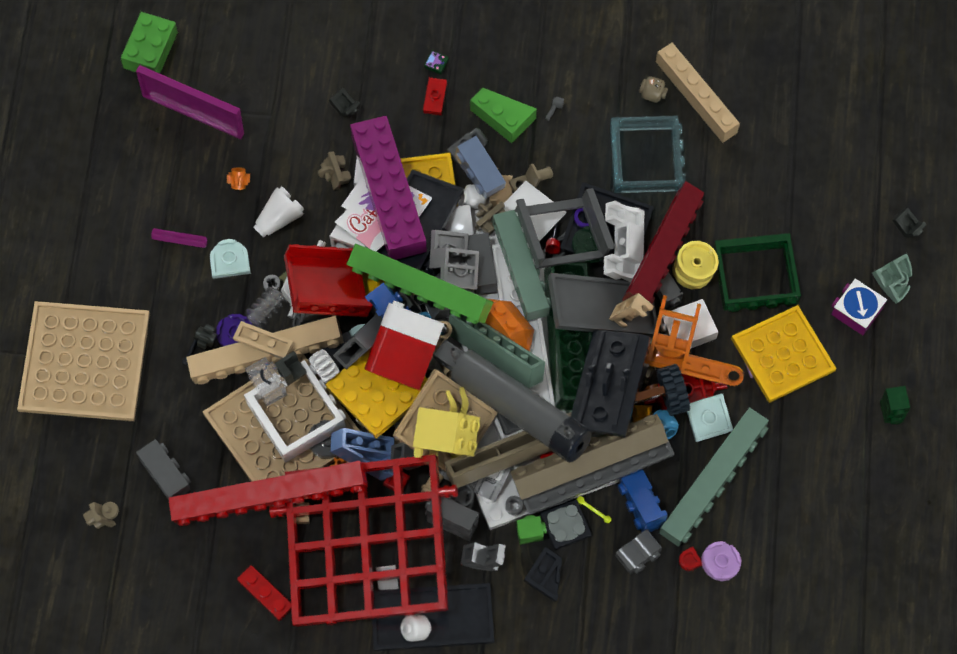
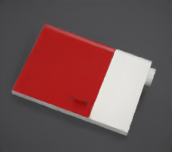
M393 301V304L388 303L364 370L420 390L444 323L404 308L405 304Z

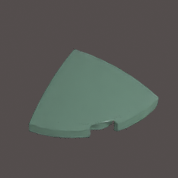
M907 253L872 272L880 287L895 303L900 302L907 295L910 289V285L907 286L909 277L912 276L911 262Z

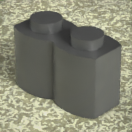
M645 530L619 549L615 557L629 574L634 572L638 574L645 568L644 564L646 562H654L661 556L662 547L651 533Z

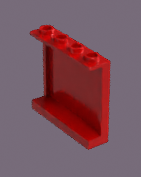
M289 244L284 254L293 313L368 316L373 304L365 298L366 294L362 275L353 272V267L346 265L353 248Z

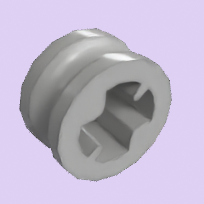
M276 275L265 277L263 281L265 291L270 294L277 293L281 288L280 279ZM272 281H275L276 286H272L273 288H270L268 282L272 283Z

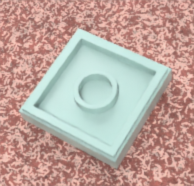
M723 393L689 404L690 411H687L695 442L733 430Z

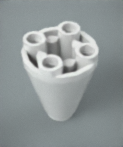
M282 186L274 190L257 218L256 225L253 227L263 237L271 235L304 214L302 212L304 208L296 200L292 202L289 199L291 195Z

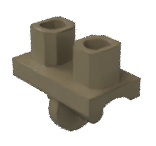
M334 151L328 152V157L321 164L322 168L318 171V175L321 178H325L326 181H331L333 190H339L341 185L349 183L351 175L349 171L341 172L340 168L345 166L344 156H335Z
M502 201L492 210L490 209L493 205L490 202L486 206L483 203L477 205L480 211L475 215L478 218L484 215L476 222L475 229L477 231L482 230L484 233H489V235L495 231L491 223L493 215L506 212Z
M93 502L89 504L91 510L83 514L87 525L91 526L94 524L98 529L104 525L113 527L116 523L112 519L118 515L119 508L114 502H106L104 505Z

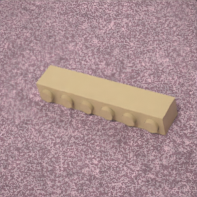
M670 43L658 51L656 63L722 143L737 134L740 123L677 47Z

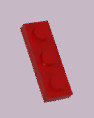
M252 565L237 578V581L278 621L292 610L291 603Z

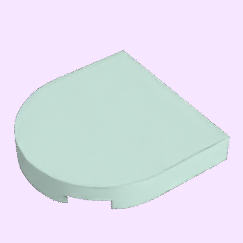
M222 240L211 251L210 263L213 279L251 274L247 249L236 240Z

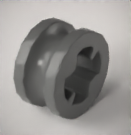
M511 496L506 500L505 509L507 513L518 515L522 512L523 501L520 497ZM514 501L518 502V509H511L510 502L513 504Z

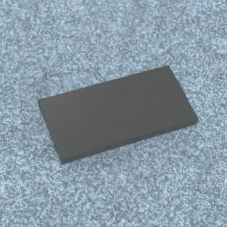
M550 273L548 275L556 329L586 332L608 330L653 337L657 323L654 302L652 303L653 309L646 312L647 316L641 317L639 315L632 321L622 318V321L627 324L626 327H621L615 321L609 319L616 305L623 302L622 298L631 282Z

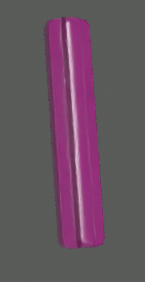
M156 228L151 233L153 240L205 248L207 245V237Z

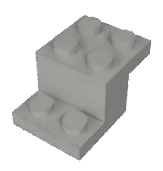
M432 230L430 269L441 270L440 279L463 289L477 290L479 251L468 250V234Z

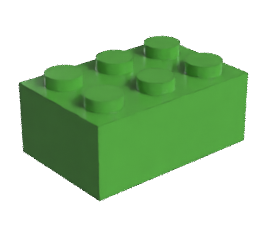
M141 12L121 56L123 68L136 72L139 65L160 73L178 33L176 23Z

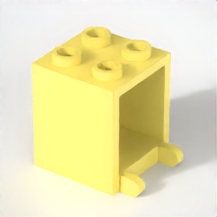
M419 407L413 447H415L414 456L421 458L423 449L430 450L429 455L436 454L437 457L439 451L474 457L477 448V434L480 429V417Z

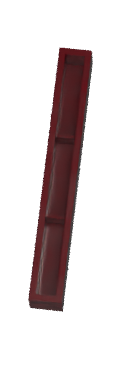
M687 181L678 189L622 298L623 301L639 293L651 304L654 302L655 297H653L654 292L657 293L661 288L662 283H660L661 278L664 279L668 274L669 269L667 266L671 265L675 260L676 255L674 253L682 246L683 241L681 239L689 232L690 228L688 225L689 223L692 224L697 216L695 211L699 210L704 202L701 200L704 195L703 191Z

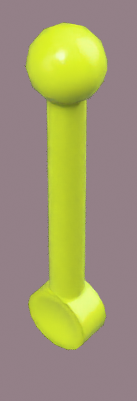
M579 496L577 498L579 505L583 504L602 517L605 523L611 522L610 516L604 515L585 502L584 497Z

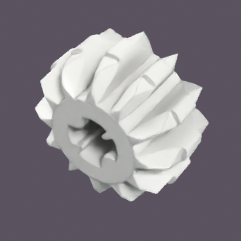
M326 350L317 351L309 358L310 364L324 383L330 381L340 372Z

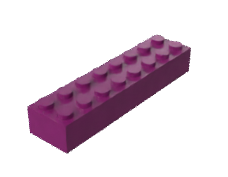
M387 115L350 124L351 137L388 257L397 260L427 252L426 238Z

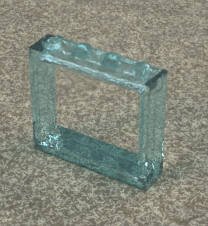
M678 116L611 118L610 132L614 193L678 191L685 182L686 174L682 173L685 160L684 156H681L683 139H680L679 134H682V126L678 122ZM671 129L675 180L623 181L620 131Z

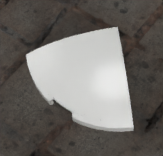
M470 205L455 207L445 229L450 232L474 235Z

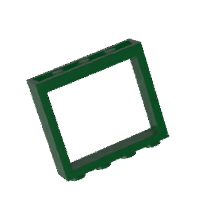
M790 233L716 240L714 242L713 248L718 255L719 261L717 276L723 311L735 312L745 308L755 310L764 306L774 308L777 305L784 304L786 306H793L799 302L801 294ZM783 248L791 293L739 299L728 298L721 254Z

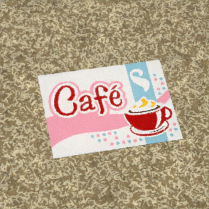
M351 206L335 221L336 224L371 250L377 251L385 244L373 210Z

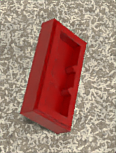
M429 77L423 113L442 114L447 80Z

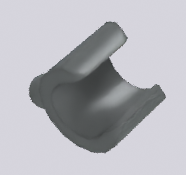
M555 97L553 99L552 107L545 117L546 120H550L556 108L562 109L564 98Z

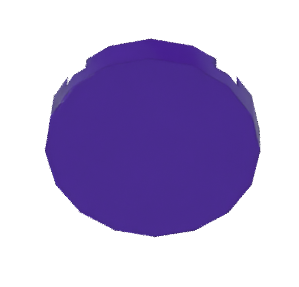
M231 314L219 321L216 327V334H218L217 340L222 347L238 343L234 341L233 337L241 321L252 325L246 316Z

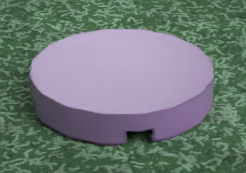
M719 541L710 544L705 549L701 562L708 576L718 581H727L738 573L741 566V557L734 546Z

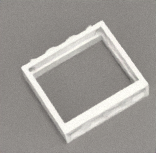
M305 360L300 362L307 372L305 375L335 419L292 444L285 445L257 402L286 385L282 377L277 375L269 380L272 384L264 383L244 394L246 404L285 463L329 438L331 433L341 428H346L344 412L336 408L334 397L326 393L325 384L321 379L318 380L315 375L317 373L312 365L308 366Z

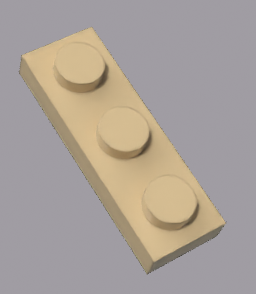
M243 321L240 322L233 337L234 341L281 359L290 354L294 346L292 340Z

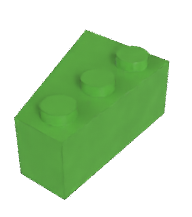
M482 88L470 100V110L511 143L536 119V108Z

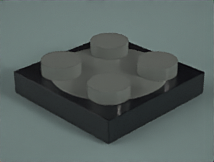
M577 499L540 513L554 550L592 536Z

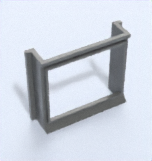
M593 188L586 189L582 198L530 206H526L524 199L516 200L517 206L514 211L518 214L535 262V269L601 259L607 256L611 249L615 248ZM583 208L598 250L545 259L530 216Z

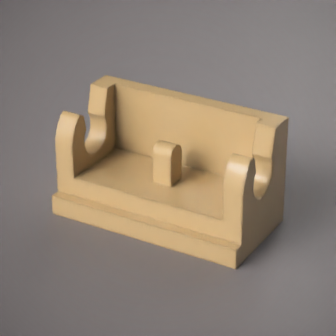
M637 293L617 304L609 319L615 321L621 327H626L627 324L622 321V318L632 321L639 315L645 317L647 316L646 312L651 311L654 306Z

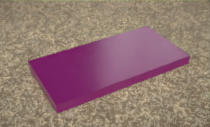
M139 65L136 73L143 97L238 139H242L244 129L240 108Z

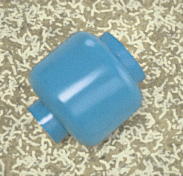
M667 410L656 411L654 414H657L660 418L667 438H672L677 433L679 426L674 415L670 416Z

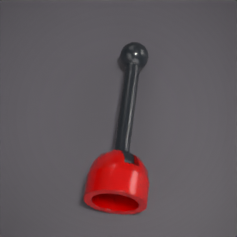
M558 222L554 225L553 237L546 242L545 250L549 254H558L560 252L561 244L559 240H556Z

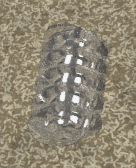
M268 287L267 292L261 294L262 298H257V303H252L251 308L246 309L249 321L261 329L260 322L267 324L265 317L272 319L273 317L270 312L277 313L276 306L283 307L281 301L287 303L285 297L273 287Z

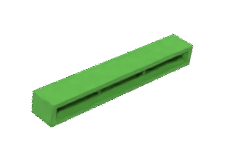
M356 243L346 264L353 267L352 271L362 275L365 272L369 274V279L379 282V279L385 281L384 284L390 288L400 287V292L411 296L414 293L418 295L416 299L425 303L430 300L434 302L433 306L441 310H444L445 307L451 309L449 313L457 317H461V314L467 316V321L476 325L478 321L486 322L494 303L491 300Z

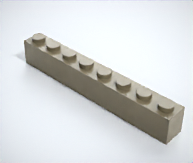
M522 431L476 449L474 457L461 455L446 461V474L451 484H456L457 488L551 450L527 432Z
M649 415L642 420L629 423L626 438L612 434L591 438L584 453L574 462L568 463L553 453L551 456L537 459L528 465L519 466L515 470L510 471L517 492L521 500L665 444L668 442L658 415Z

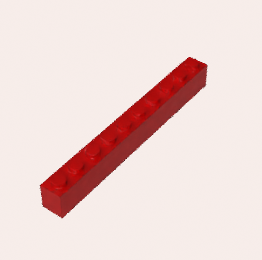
M361 461L349 462L169 497L171 521L179 526L189 525L190 521L194 520L205 522L209 521L210 517L215 516L216 518H226L231 513L236 515L246 514L247 510L251 509L263 511L266 510L267 506L272 505L274 507H283L288 502L299 504L305 502L304 499L308 498L320 500L324 498V495L329 494L331 496H340L345 491H351V493L361 492L362 488L368 487L365 464Z

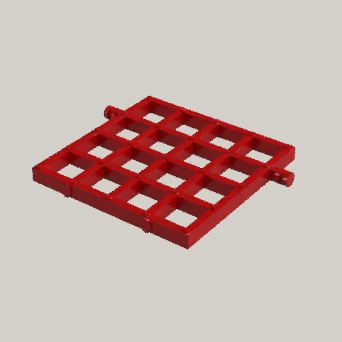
M436 454L424 455L421 458L407 457L364 462L366 472L393 469L394 496L368 498L366 487L362 488L361 492H358V500L332 503V496L329 494L324 495L322 504L296 507V504H293V502H288L283 507H274V505L269 507L271 518L287 515L292 625L295 627L316 624L334 625L336 622L400 615L414 616L419 613L448 610L441 497H458V488L456 484L451 487L445 485L440 488L438 457ZM429 465L431 491L404 494L402 468ZM305 469V470H297V471H288V472H285V475L293 474V473H298V472H303V471H308V470H313V469ZM432 501L434 528L406 531L405 504ZM395 505L397 532L370 535L368 508ZM359 509L361 536L334 539L332 512ZM323 513L324 540L298 543L297 516ZM434 537L436 565L409 568L407 540ZM398 541L399 569L372 572L371 544ZM361 546L363 573L336 576L334 548ZM325 550L326 577L300 580L299 552ZM437 574L439 602L411 605L409 577ZM400 578L402 606L374 609L373 581ZM363 582L365 610L338 613L337 585ZM327 586L328 614L302 617L300 589Z

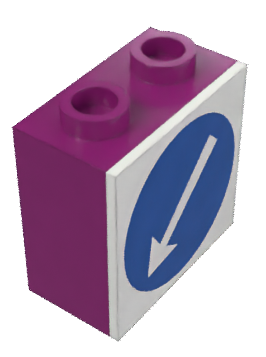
M854 279L851 284L848 283L843 289V296L841 298L837 297L831 307L834 309L831 315L861 335H864L884 308L887 299L857 279Z

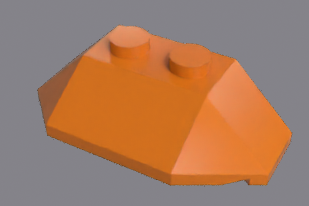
M488 299L494 303L485 323L530 352L534 334L533 327L512 301Z

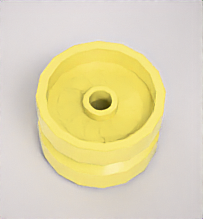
M688 242L679 250L672 266L673 276L685 288H703L711 281L719 263L718 255L714 248L705 242Z

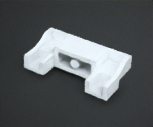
M612 201L606 203L605 221L615 226L614 254L604 256V275L615 280L622 278L631 282L644 254V211Z

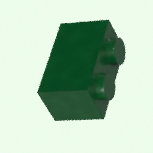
M905 386L887 388L880 400L884 423L895 425L904 421L910 409Z

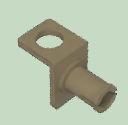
M530 164L525 175L510 179L509 184L513 192L518 189L516 187L517 182L524 183L527 181L537 188L540 181L553 177V171L551 167L537 170L534 164Z

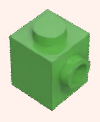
M528 515L516 521L520 544L543 541L544 534L547 532L545 522H541L540 516Z

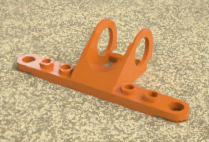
M663 295L652 343L649 344L645 363L657 368L677 364L681 374L730 386L741 384L744 373L740 367L689 354L701 304L697 303L694 316L664 309L667 296ZM662 315L693 322L689 339L677 338L681 322L677 320L673 321L670 336L658 333ZM735 371L739 373V378L731 380L728 374Z

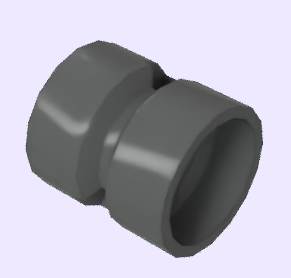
M467 484L458 488V497L450 496L448 499L472 509L474 492Z

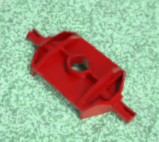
M682 374L684 384L691 389V393L688 394L690 403L711 397L717 390L728 388L727 384L715 383ZM662 397L644 402V405L658 403L663 410H667Z

